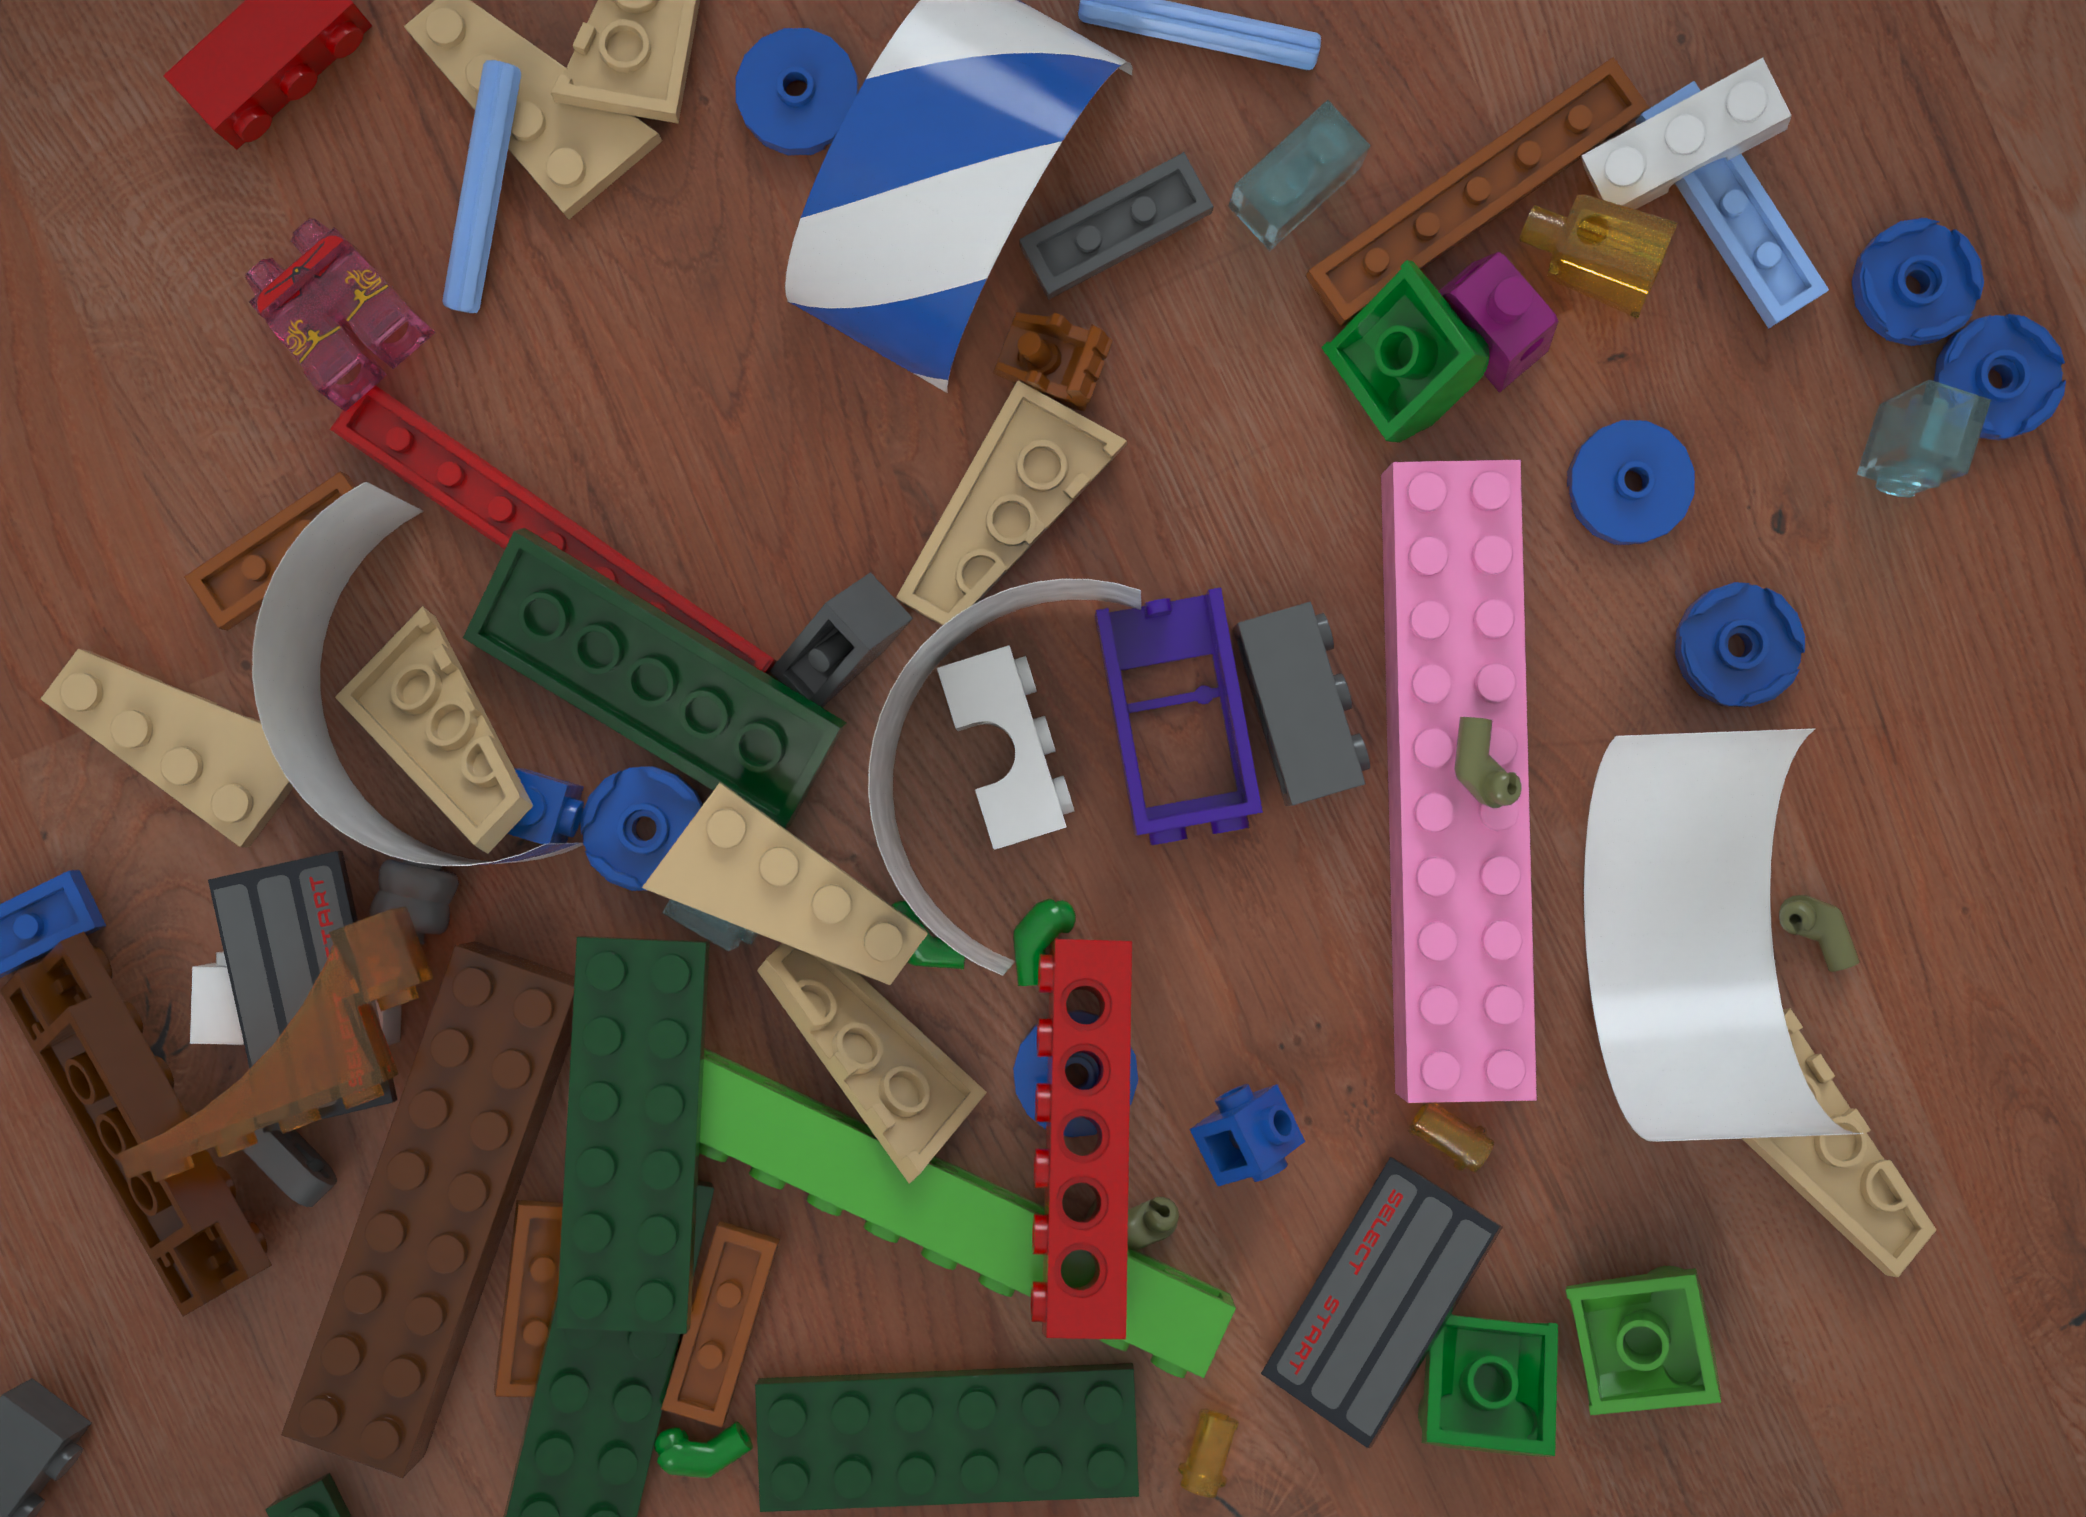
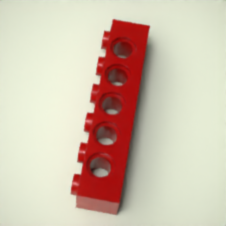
M1055 939L1050 945V955H1039L1038 992L1049 993V1019L1038 1018L1037 1057H1048L1047 1083L1036 1084L1035 1121L1047 1123L1046 1149L1035 1148L1034 1188H1045V1214L1033 1215L1032 1253L1033 1255H1044L1043 1282L1032 1281L1030 1310L1031 1322H1042V1334L1046 1338L1126 1340L1132 941ZM1087 990L1098 999L1100 1012L1094 1023L1080 1024L1069 1016L1066 1001L1072 991ZM1072 1054H1087L1097 1063L1099 1070L1098 1079L1090 1089L1081 1090L1075 1088L1067 1080L1065 1065ZM1076 1117L1089 1120L1097 1130L1098 1138L1094 1149L1083 1156L1072 1153L1064 1142L1065 1127ZM1076 1183L1088 1185L1096 1196V1208L1093 1214L1083 1221L1071 1220L1065 1214L1062 1206L1065 1191ZM1075 1250H1086L1095 1262L1093 1278L1082 1287L1068 1286L1061 1276V1264L1064 1258Z

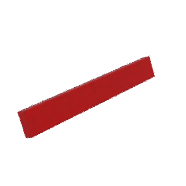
M364 379L330 428L338 436L504 550L513 532L526 528L767 675L777 662L774 658L367 379Z

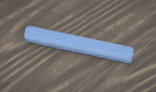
M1080 0L1078 15L1079 19L1084 23L1304 70L1314 68L1321 47V36L1316 32L1166 0Z
M486 60L482 68L442 299L445 307L466 313H477L481 305L521 79V71L518 67L497 60Z

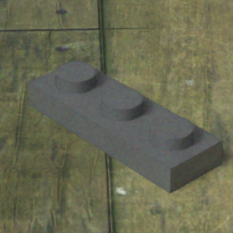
M1185 152L1019 239V246L1047 299L1050 300L1212 214L1214 206Z

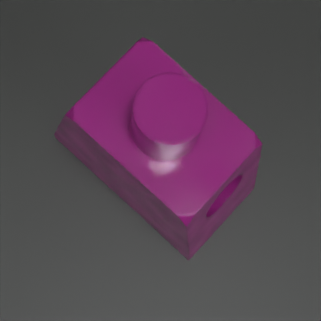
M1499 251L1472 262L1438 291L1464 325L1475 329L1488 344L1489 363L1484 375L1499 393L1549 351L1559 322L1557 316L1508 258Z

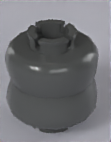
M386 860L379 869V891L371 903L370 917L375 922L387 925L386 933L383 934L384 937L409 943L413 941L415 944L424 945L425 933L440 935L449 926V904L458 889V876L453 872L442 870V866L415 863L408 860Z

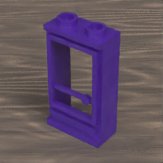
M1221 587L1209 589L1205 595L1175 601H1170V598L1149 601L1141 607V610L1136 608L1109 612V608L1096 610L1095 622L1134 834H1149L1150 844L1157 845L1188 839L1186 826L1210 822L1212 834L1249 828L1247 815L1263 813ZM1212 655L1217 688L1211 689L1203 685L1198 687L1195 692L1127 704L1121 671ZM1219 697L1237 791L1146 808L1129 713L1194 701L1204 705L1208 704L1212 698Z

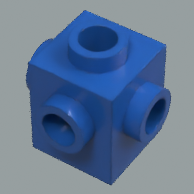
M1244 1084L1227 1091L1214 1100L1218 1109L1190 1128L1191 1134L1217 1186L1252 1177L1254 1182H1258L1274 1176L1288 1166L1285 1157L1305 1142L1294 1115L1277 1084L1252 1092L1249 1084Z

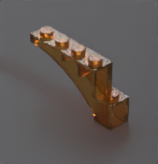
M407 907L392 908L329 932L333 947L327 961L303 1005L276 1042L241 1079L205 1108L163 1134L119 1153L118 1156L127 1179L151 1171L154 1181L157 1182L195 1167L191 1155L215 1146L220 1158L258 1143L254 1131L278 1122L283 1134L322 1119L318 1107L342 1098L345 1109H349L383 1096L384 1092L380 1083L399 1075L372 1002L377 1000L382 1012L419 998L415 985L433 979Z

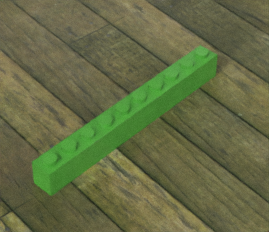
M704 1048L700 1154L720 1162H726L730 1156L752 1167L749 1174L756 1180L777 1189H783L786 1183L809 1193L806 1199L809 1204L828 1214L840 1216L842 1211L846 1210L866 1220L863 1227L871 1234L883 1240L898 1243L900 1236L923 1247L921 1255L943 1268L955 1270L959 1263L980 1273L978 1281L982 1285L1001 1295L1012 1297L1016 1290L1031 1297L1032 1281L1043 1282L1044 1255H1033L1032 1224L1033 1215H1044L1045 1207L936 1156L909 1184L866 1123ZM1128 1249L1126 1340H1099L1122 1351H1127L1131 1344L1153 1355L1150 1361L1156 1367L1176 1377L1185 1378L1187 1371L1204 1378L1236 1310V1306L1231 1294L1144 1253ZM1075 1250L1069 1253L1061 1264V1276L1070 1287H1082L1088 1284L1095 1273L1094 1259L1086 1250Z

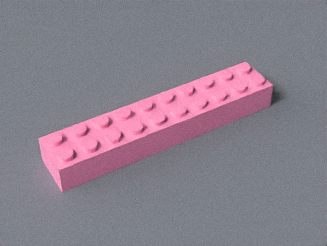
M1521 460L1393 462L1381 474L1395 1094L1407 1103L1537 1101ZM1460 717L1493 720L1489 755L1507 773H1516L1521 781L1522 790L1520 797L1512 805L1501 806L1500 808H1491L1483 805L1457 779L1454 767Z

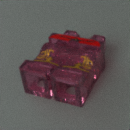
M309 218L293 232L291 242L300 251L302 256L287 269H284L272 257L262 259L245 274V278L255 294L249 303L265 319L270 329L305 370L303 372L315 389L342 410L347 411L387 376L386 372L347 328V323L353 328L352 331L363 344L392 369H395L436 332L335 227L329 230L316 219ZM408 321L407 331L400 340L394 343H384L388 337ZM357 364H361L360 372L353 381L348 384H336Z

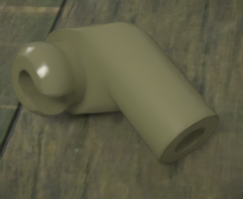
M1460 717L1454 767L1457 779L1483 805L1491 808L1512 805L1520 797L1522 790L1521 781L1516 773H1507L1489 755L1493 720Z
M1808 895L1792 896L1782 903L1779 910V920L1783 929L1790 934L1818 941L1830 972L1844 970L1860 963L1845 919L1839 908Z
M1155 1197L1128 1209V1249H1142L1164 1240L1175 1231L1179 1219V1211L1173 1201L1165 1197ZM1096 1198L1093 1201L1085 1219L1089 1218L1093 1214L1096 1208Z

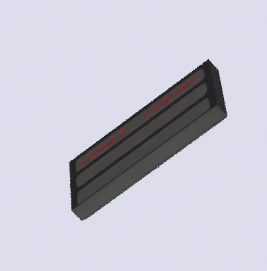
M334 851L209 879L208 883L263 1133L397 1101L398 1098L380 1025L343 851Z
M1390 1157L1261 1374L1366 1448H1371L1503 1227L1400 1161Z

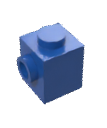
M514 768L533 807L507 834L542 845L567 843L568 837L573 838L580 826V818L584 810V801H580L584 786L531 770Z

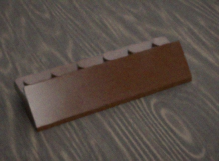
M83 931L60 941L41 962L17 971L1 988L0 992L177 1308L184 1317L270 1267L272 1264L266 1255L268 1250L267 1242L259 1227L253 1222L246 1220L235 1200L236 1188L231 1176L224 1168L215 1165L204 1145L205 1133L200 1121L193 1113L184 1110L173 1090L174 1078L169 1066L161 1057L154 1056L142 1035L143 1023L138 1011L130 1002L123 1001L111 980L112 968L107 956L100 948L92 946Z

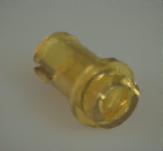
M1436 1102L1423 1104L1412 1120L1408 1130L1410 1134L1418 1136L1455 1160L1454 1168L1459 1171L1467 1168L1473 1173L1477 1172L1490 1155L1494 1146V1141L1486 1136L1487 1129L1480 1125L1477 1128H1473L1436 1104Z
M1200 1409L1199 1421L1187 1463H1180L1178 1467V1472L1183 1475L1180 1486L1194 1494L1216 1498L1219 1488H1224L1227 1484L1228 1479L1223 1475V1471L1239 1422L1234 1418H1229L1226 1414L1208 1409Z

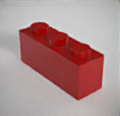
M245 0L169 69L163 77L218 135L238 150L245 142H252L260 138L271 126L272 118L291 100H298L307 95L316 85L318 75L337 58H344L353 53L361 44L363 34L372 27V24L351 0Z

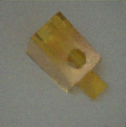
M1582 194L1576 197L1568 217L1534 205L1526 220L1519 241L1552 253L1547 277L1553 282L1630 316L1639 318L1662 266L1678 223Z

